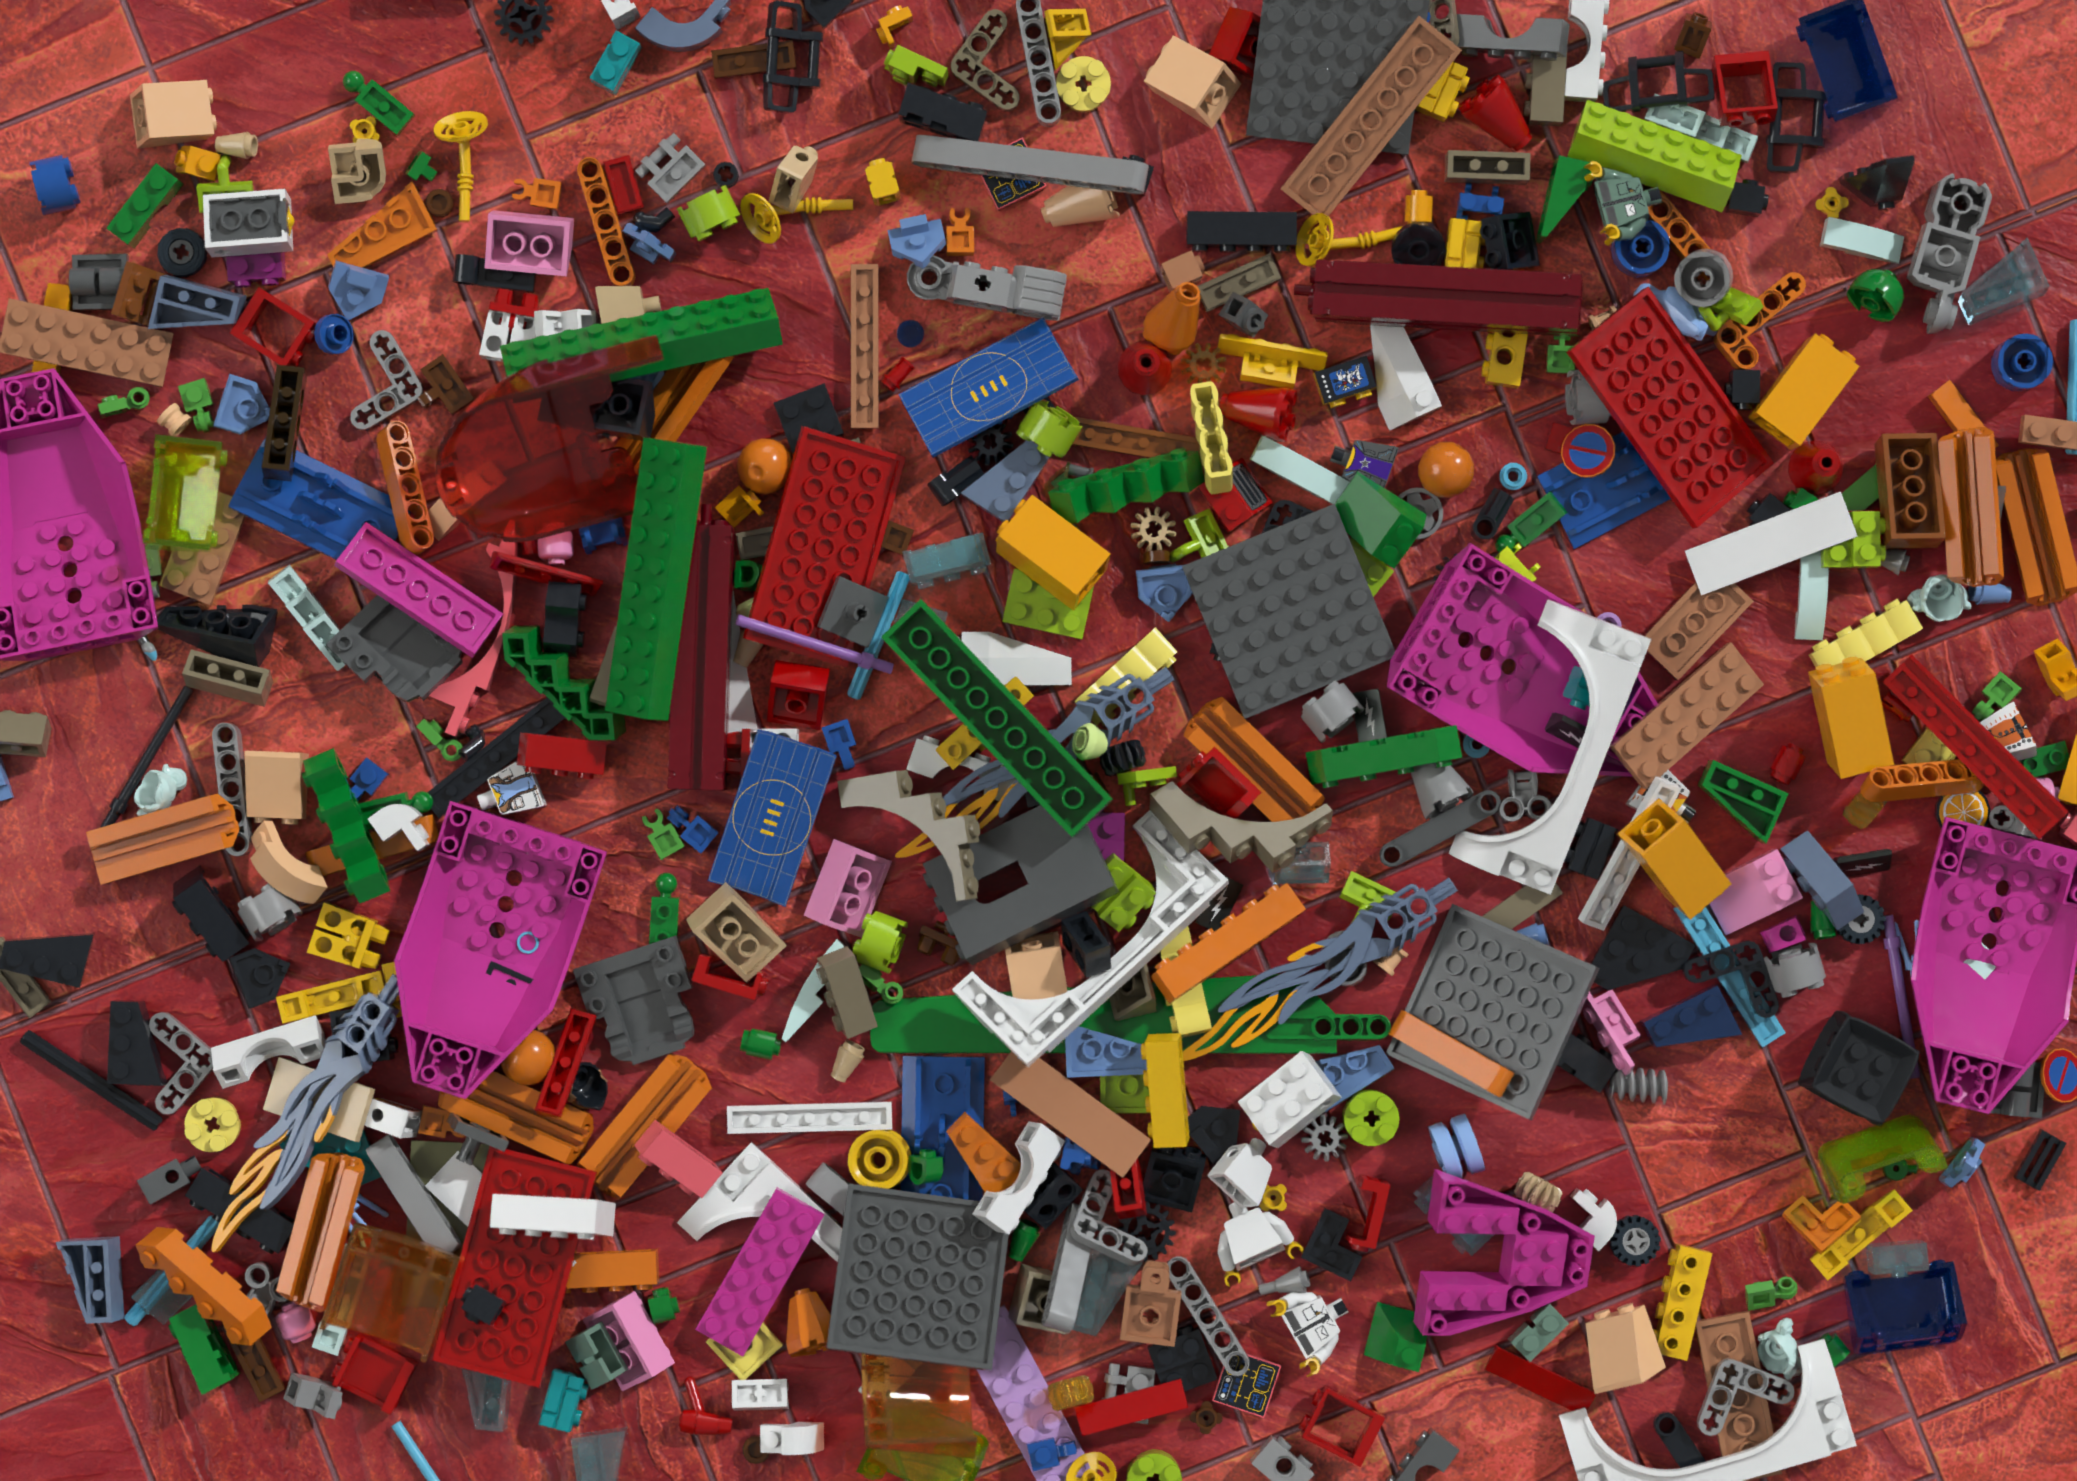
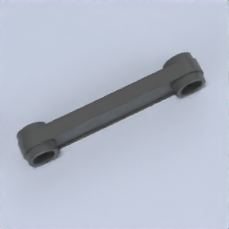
M1492 790L1482 791L1386 843L1380 850L1382 863L1388 867L1398 866L1489 817L1500 808L1501 800L1499 795ZM1487 794L1493 795L1496 799V805L1492 810H1485L1480 804L1482 797ZM1395 847L1399 850L1400 857L1396 862H1388L1384 858V852L1387 848Z

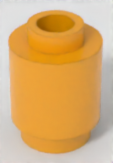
M1411 190V195L1405 196V222L1407 224L1413 222L1432 223L1433 196H1427V190Z

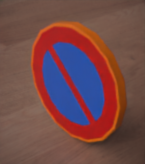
M1583 424L1574 428L1566 435L1562 443L1561 457L1564 465L1572 474L1582 478H1593L1603 474L1611 466L1615 458L1616 446L1612 436L1605 428L1595 424Z
M2064 1048L2052 1049L2041 1062L2040 1077L2042 1086L2052 1100L2060 1103L2072 1102L2077 1098V1057L2071 1051Z

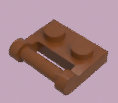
M126 261L111 314L144 326H149L159 278L166 274ZM150 279H152L143 315H140Z

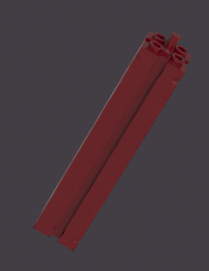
M1316 259V267H1311L1310 283L1312 285H1294V295L1309 296L1308 310L1315 317L1316 322L1552 336L1567 335L1569 337H1579L1583 294L1582 274Z
M701 504V521L697 520L670 704L669 775L667 789L727 791L726 761L728 758L727 733L729 730L735 529L726 520H712L711 504Z

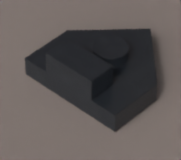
M256 948L229 958L233 974L248 1009L276 998L291 964Z
M1201 1105L1188 1116L1189 1135L1214 1165H1216L1229 1147L1237 1145L1240 1109Z

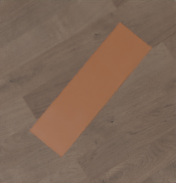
M1011 1051L990 1079L991 1082L1122 1178L1151 1141L1146 1135L1040 1058L1027 1067Z

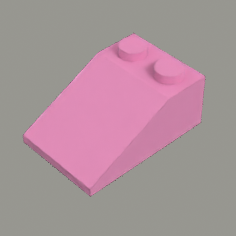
M1771 849L1725 873L1732 885L1715 898L1709 906L1724 934L1728 935L1787 907L1803 897L1778 849Z

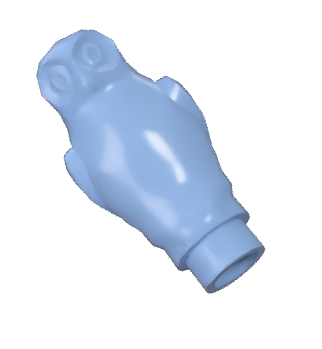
M1643 283L1633 292L1634 297L1643 288L1649 287L1683 336L1693 337L1696 340L1702 341L1705 334L1710 336L1716 335L1717 331L1710 330L1698 310L1699 307L1693 306L1684 300L1677 292L1676 287L1669 286L1666 290H1659L1651 284Z

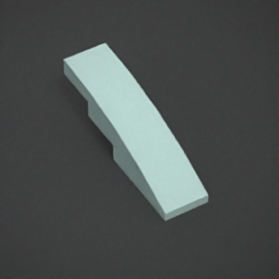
M1679 104L1648 108L1644 118L1646 121L1654 122L1659 126L1679 131L1684 135L1704 140L1723 149H1729L1734 153L1742 155L1740 161L1745 163L1749 162L1758 140V136L1735 127L1720 126L1719 119L1706 115V112L1691 106L1679 107Z
M1263 435L1249 459L1289 483L1299 486L1330 504H1335L1349 484V481Z
M289 564L268 580V584L285 603L287 609L300 623L310 639L333 667L339 671L345 664L327 648L326 644L341 629Z
M836 939L824 955L841 949L845 945L839 939ZM818 963L804 983L790 1012L782 1036L785 1042L791 1038L824 1002L817 994L825 985L821 984L816 973V969L820 968Z

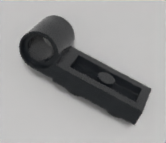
M464 254L455 255L453 283L534 292L536 273L485 269V258Z

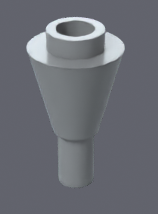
M1886 549L1885 561H1881V565L1899 575L1900 571L1906 572L1910 556L1905 555L1907 551L1905 549Z
M1299 1266L1275 1279V1281L1258 1285L1261 1296L1274 1292L1306 1293V1287H1310L1309 1275L1306 1270L1302 1271Z

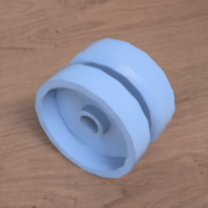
M1464 1113L1452 1117L1450 1120L1453 1136H1450L1446 1125L1442 1122L1428 1126L1432 1148L1443 1172L1462 1178L1461 1160H1463L1467 1171L1472 1175L1485 1170L1475 1135Z

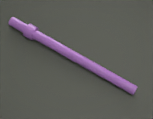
M737 616L735 623L737 626L857 663L858 667L867 670L873 668L891 674L893 670V663L874 658V654L864 651L862 653L855 652L746 616Z
M1886 915V921L1883 923L1886 938H1883L1884 947L1888 949L1902 1039L1903 1042L1915 1049L1899 947H1901L1900 936L1896 935L1894 916ZM1918 1062L1910 1079L1920 1077Z

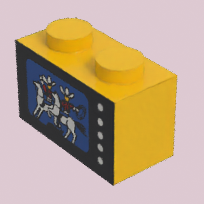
M1367 356L1317 371L1313 374L1322 405L1329 404L1331 409L1346 404L1345 399L1356 396V400L1372 395L1371 390L1377 387Z

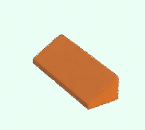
M1948 380L1927 396L1953 432L1961 429L1985 427L1951 380ZM1994 439L1995 448H1996V447L1999 446V445L1997 444V442H1996L1995 439Z

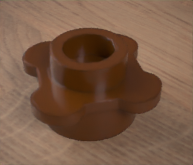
M1209 1401L1202 1402L1201 1407L1190 1414L1191 1422L1196 1423L1203 1434H1209L1211 1429L1223 1420L1222 1414L1217 1413ZM1205 1415H1208V1416H1209V1419H1208V1420H1204L1203 1417H1204Z

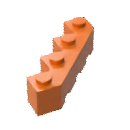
M156 1227L136 1244L144 1268L164 1270L173 1293L193 1295L198 1312L202 1318L222 1320L226 1335L231 1344L251 1346L272 1328L263 1304L255 1297L250 1300L240 1291L242 1286L228 1273L221 1274L211 1266L213 1260L198 1247L192 1249L183 1241L184 1235L177 1229Z

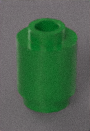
M754 1028L751 1031L744 1030L740 1051L746 1052V1055L772 1060L773 1055L779 1056L782 1040L777 1039V1033Z

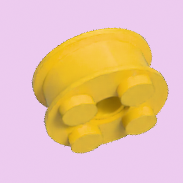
M893 1130L868 1131L860 1135L853 1142L849 1150L848 1166L850 1173L860 1185L889 1189L898 1185L907 1176L908 1155H911V1150L906 1140ZM876 1152L882 1153L886 1158V1163L883 1167H879L874 1163Z

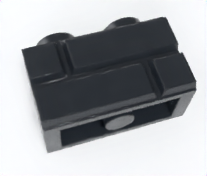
M1585 817L1583 822H1579L1574 836L1577 839L1574 847H1569L1565 857L1566 869L1591 879L1599 880L1618 829Z

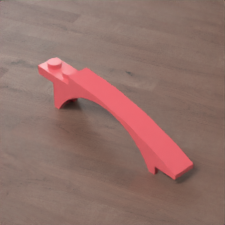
M509 521L499 547L488 543L486 551L490 557L493 551L518 557V531L516 529L518 525ZM498 571L504 596L503 617L498 635L487 654L471 670L452 681L439 685L429 695L455 707L445 730L447 734L458 737L460 733L464 734L470 722V718H467L471 707L475 709L481 693L477 692L479 687L490 691L504 650L502 633L508 630L515 600L516 575Z

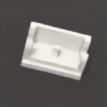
M601 0L617 30L641 17L634 2L631 3L629 0H615L614 2L611 0Z
M787 1379L732 1380V1409L734 1411L789 1409Z

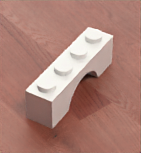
M1569 0L1568 20L1576 23L1583 30L1587 39V52L1585 58L1579 64L1566 69L1564 101L1586 102L1590 100L1595 102L1598 95L1602 96L1603 79H1599L1600 68L1604 69L1605 52H1601V44L1607 38V25H1603L1604 14H1608L1609 0Z
M925 735L923 740L917 738L906 770L934 778L942 769L949 767L936 752L940 740ZM976 753L975 757L968 756L960 766H965L975 771L990 763L991 758ZM1003 765L991 768L978 776L982 778ZM1013 778L998 783V793L994 800L1000 801L1007 789L1017 779ZM992 786L985 788L984 794H986L992 788Z
M315 1015L212 1047L213 1071L221 1087L224 1089L249 1081L255 1068L271 1057L279 1055L292 1056L301 1064L320 1059L326 1045L325 1033Z
M1028 1121L1015 1143L1021 1158V1168L1016 1181L1006 1190L1000 1192L986 1191L974 1210L973 1215L996 1232L1009 1235L1019 1224V1218L1024 1209L1031 1204L1034 1197L1033 1194L1039 1184L1043 1183L1046 1179L1047 1171L1051 1164L1060 1156L1061 1148L1065 1141L1042 1123Z

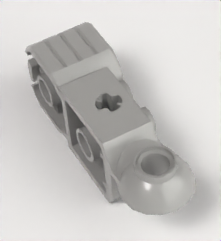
M1954 174L1944 177L1931 188L1924 212L1927 222L1921 227L1906 277L1914 286L1937 293L1935 299L1931 298L1929 300L1923 318V323L1927 324V334H1935L1943 329L1951 330L1955 322L1958 306L1952 305L1955 294L1964 291L1981 238L1976 236V232L1984 225L1992 200L1991 191L1986 183L1978 186V183L1970 179L1959 178L1954 180ZM1956 200L1960 202L1958 206L1962 205V210L1955 208L1954 202Z
M934 255L930 258V263L924 269L916 266L913 262L907 272V283L910 290L917 297L924 300L940 299L953 304L1039 319L1043 317L1045 320L1052 321L1060 319L1064 288L1067 280L1066 274L1048 269L1015 265L1012 275L1008 274V269L992 266L991 270L980 268L981 264L974 262H964L963 266L959 265V262H945L942 258ZM934 272L937 275V281L932 285H926L922 282L923 274ZM981 282L987 283L985 291L979 289L978 285L981 286Z

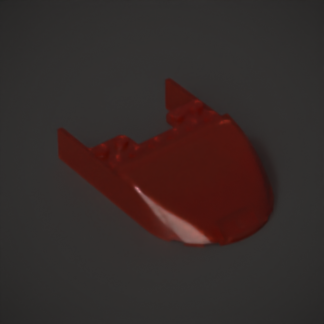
M649 336L548 363L547 359H544L511 374L482 393L451 424L443 436L435 460L437 489L442 502L450 514L466 525L468 530L485 538L491 536L503 539V542L537 540L632 515L637 478L631 456L622 447L600 450L589 405L603 402L611 396L612 383L609 376L610 373L663 359L657 336Z

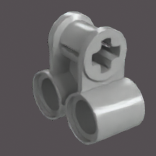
M1512 769L1508 770L1510 797L1501 800L1500 808L1497 811L1499 817L1504 821H1517L1522 817L1525 810L1529 818L1533 820L1539 819L1551 807V802L1548 798L1537 795V772H1514ZM1517 780H1528V782L1518 783ZM1535 800L1542 801L1545 806L1544 812L1539 816L1531 811V805ZM1509 801L1517 805V813L1513 817L1506 816L1503 810L1504 805Z
M1999 805L1991 810L1989 820L1996 829L2014 833L2018 836L2038 839L2005 805ZM2003 811H2006L2005 813L2010 817V820L2005 821L2003 826H2000V821L1996 820V816L2002 815Z
M260 1261L249 1266L245 1272V1281L252 1287L247 1297L250 1300L254 1297L259 1300L269 1317L276 1301L283 1302L288 1299L279 1295L276 1291L279 1277L273 1278L274 1270L272 1266L267 1262ZM255 1268L264 1270L266 1277L263 1282H259L254 1278L253 1272Z

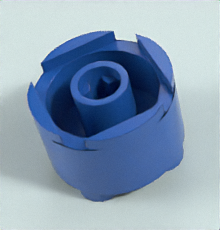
M63 155L29 162L30 167L36 169L31 171L38 201H41L42 206H46L41 208L43 216L75 209L76 204L81 203L75 184H70L69 178L74 177V173L68 157L63 158Z
M1648 220L1645 227L1632 240L1614 241L1612 243V259L1617 268L1633 278L1649 276L1666 262L1670 247L1669 237L1661 225ZM1637 245H1645L1644 253H1638L1635 250Z
M2018 334L1998 345L1991 360L1995 381L2004 388L2017 392L2026 391L2041 384L2051 373L2053 366L2051 350L2042 339L2032 334ZM2021 357L2022 361L2026 362L2027 364L2023 368H2021V365L2017 363V360Z

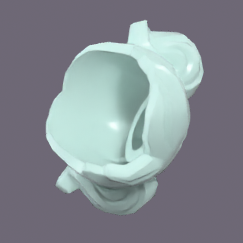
M1945 574L1928 578L1922 589L1912 591L1907 597V601L1914 611L1924 612L1930 619L1938 622L1953 620L1962 613L1963 609H1971L1967 590L1961 584L1952 582Z
M168 764L163 765L162 771H148L142 780V784L134 794V802L140 808L136 814L141 816L169 808L176 797V791L186 787V773L180 768H170Z
M1787 1317L1778 1322L1776 1329L1758 1336L1760 1343L1757 1347L1759 1360L1768 1371H1772L1775 1374L1783 1373L1786 1380H1791L1793 1376L1801 1374L1802 1367L1797 1343L1791 1336L1793 1321Z

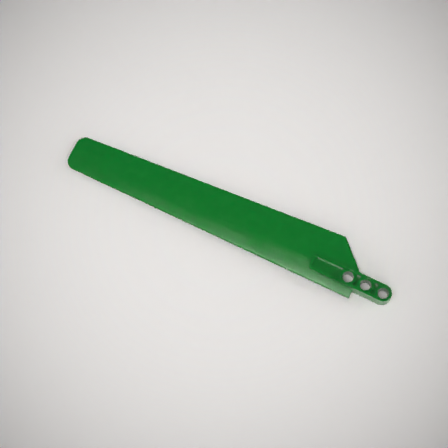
M1279 974L1271 975V976H1269V977H1267V978H1265V979L1259 981L1258 983L1254 984V985H1253L1249 990H1247L1245 993H1247L1248 991H1250L1251 989L1255 988L1256 986L1262 984L1263 982H1265V981H1267V980H1269V979H1271V978H1273V977H1275V976H1277V975H1279ZM1256 975L1208 978L1202 982L1211 1027L1217 1023L1224 1013L1218 1012L1220 1005L1234 991ZM1151 982L1156 998V1012L1116 1021L1110 999H1107L1079 1026L1142 1044L1145 1043L1148 1034L1173 1033L1169 1017L1174 1016L1172 1005L1166 1006L1164 995L1157 985ZM1300 984L1279 990L1276 1004L1252 1033L1261 1028L1272 1017L1290 992ZM1067 987V991L1073 990L1076 987ZM1012 991L999 992L1004 995L1013 997ZM1272 993L1256 998L1239 1007L1221 1029L1197 1050L1206 1048L1219 1040L1244 1013L1263 1002ZM956 995L902 998L896 1004H888L882 999L872 1006L878 1027L870 1030V1040L872 1047L877 1052L1011 1053V1050L994 1033L991 1034ZM1313 996L1304 1001L1283 1024H1279L1277 1021L1265 1032L1248 1043L1234 1048L1231 1047V1044L1261 1013L1257 1014L1241 1025L1223 1045L1209 1053L1298 1054L1303 1051L1308 1054H1337V1041H1379L1389 1034L1391 1025L1387 1017L1379 1014H1335L1318 996ZM1320 1020L1328 1022L1330 1032L1326 1035L1319 1034L1315 1028L1316 1022ZM1350 1020L1356 1023L1358 1029L1354 1035H1348L1344 1032L1343 1023ZM1373 1021H1381L1384 1024L1385 1031L1382 1035L1372 1033L1370 1025ZM1206 1033L1182 1038V1050H1185ZM1065 1039L1050 1053H1066Z

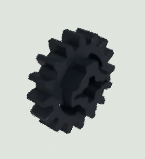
M498 0L497 3L502 8L501 10H494V14L501 18L495 21L496 26L504 27L501 29L500 34L503 37L509 34L508 41L511 44L518 39L520 47H523L527 40L531 46H534V39L537 37L543 41L542 33L544 31L551 32L547 23H553L555 20L552 16L548 15L554 11L553 7L545 6L549 0H532L539 6H530L525 0ZM515 2L512 12L507 13L510 6ZM523 11L528 13L527 21L525 22L520 18ZM537 20H541L540 25L534 30L533 27ZM517 26L523 30L524 34L517 33L510 27Z
M1146 1201L1147 1213L1157 1216L1160 1221L1153 1222L1147 1219L1146 1216L1136 1217L1137 1224L1135 1228L1128 1232V1226L1133 1218L1119 1219L1124 1225L1117 1228L1146 1244L1147 1255L1143 1260L1144 1262L1147 1261L1148 1255H1152L1154 1260H1157V1252L1159 1251L1166 1255L1165 1245L1173 1246L1174 1244L1169 1239V1236L1176 1235L1175 1230L1169 1229V1226L1175 1223L1174 1219H1166L1169 1211L1159 1212L1160 1204L1150 1208L1148 1201ZM1147 1224L1148 1228H1154L1150 1232L1151 1237L1146 1238L1144 1234H1138V1232L1142 1231V1225ZM1165 1230L1162 1241L1156 1246L1155 1239L1158 1233ZM1132 1247V1248H1131V1250L1133 1251L1132 1256L1135 1257V1256L1137 1255V1254H1136V1250H1137V1249H1135V1248Z

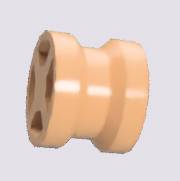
M174 403L160 415L157 423L160 426H165L168 429V433L174 438L189 425L192 418L188 414H183L180 411V406Z

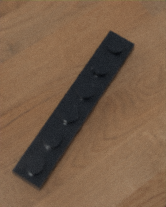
M548 697L427 792L433 798L431 809L438 818L446 814L450 801L460 803L487 782L488 778L498 773L518 757L520 732L546 735L566 719L553 706L554 703Z

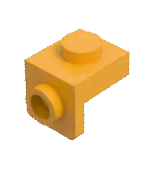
M901 5L896 6L886 12L887 16L878 19L880 28H877L876 31L882 44L888 43L890 49L895 47L890 31L913 21V16L908 6L904 8Z
M182 146L175 156V172L215 181L217 165L221 154L194 146Z
M740 486L736 487L715 507L733 528L753 510L759 516L764 514L758 506L761 503L760 499L751 490L746 493Z

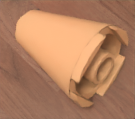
M1066 186L1045 200V207L1041 208L1046 224L1051 222L1053 227L1110 220L1120 216L1119 212L1113 210L1118 208L1113 191Z

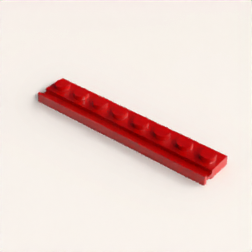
M1912 654L1883 681L2039 840L2069 813Z

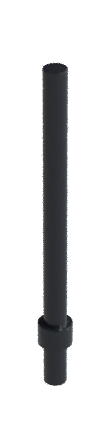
M184 685L118 797H114L109 807L111 809L100 827L114 824L119 815L124 814L129 806L127 804L128 800L194 690Z

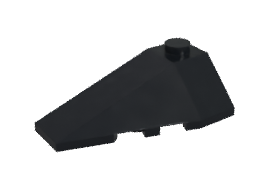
M1912 155L1886 158L1872 163L1869 167L1857 169V175H1854V172L1843 174L1839 177L1840 184L1870 207L1878 206V210L1894 209L1895 204H1898L1903 199L1915 157Z
M627 378L541 398L537 420L643 441L644 437L651 438L655 419L652 382Z
M252 604L242 605V609H227L226 605H217V610H201L199 606L165 607L157 619V630L215 656L260 667L270 652L278 613L277 609Z

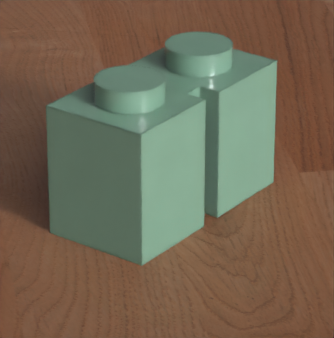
M1550 1303L1538 1308L1529 1317L1536 1324L1533 1328L1524 1322L1508 1338L1529 1362L1569 1324Z
M602 1321L565 1341L576 1363H582L583 1366L580 1370L591 1390L611 1381L628 1370Z

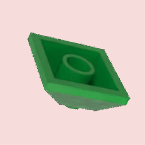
M1377 1301L1363 1355L1393 1366L1419 1372L1426 1347L1427 1335H1422L1413 1322L1415 1311Z

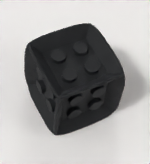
M1837 1010L1825 1024L1802 1068L1798 1085L1805 1087L1815 1095L1854 1115L1866 1118L1874 1125L1881 1126L1900 1099L1915 1069L1920 1052L1893 1035L1863 1020L1851 1017L1844 1011Z

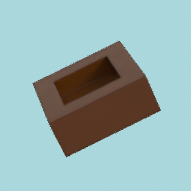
M888 520L881 547L905 556L914 530Z

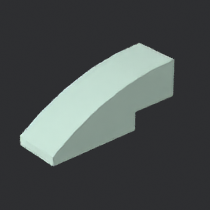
M1828 217L1824 222L1820 247L1899 264L1904 236L1875 227Z

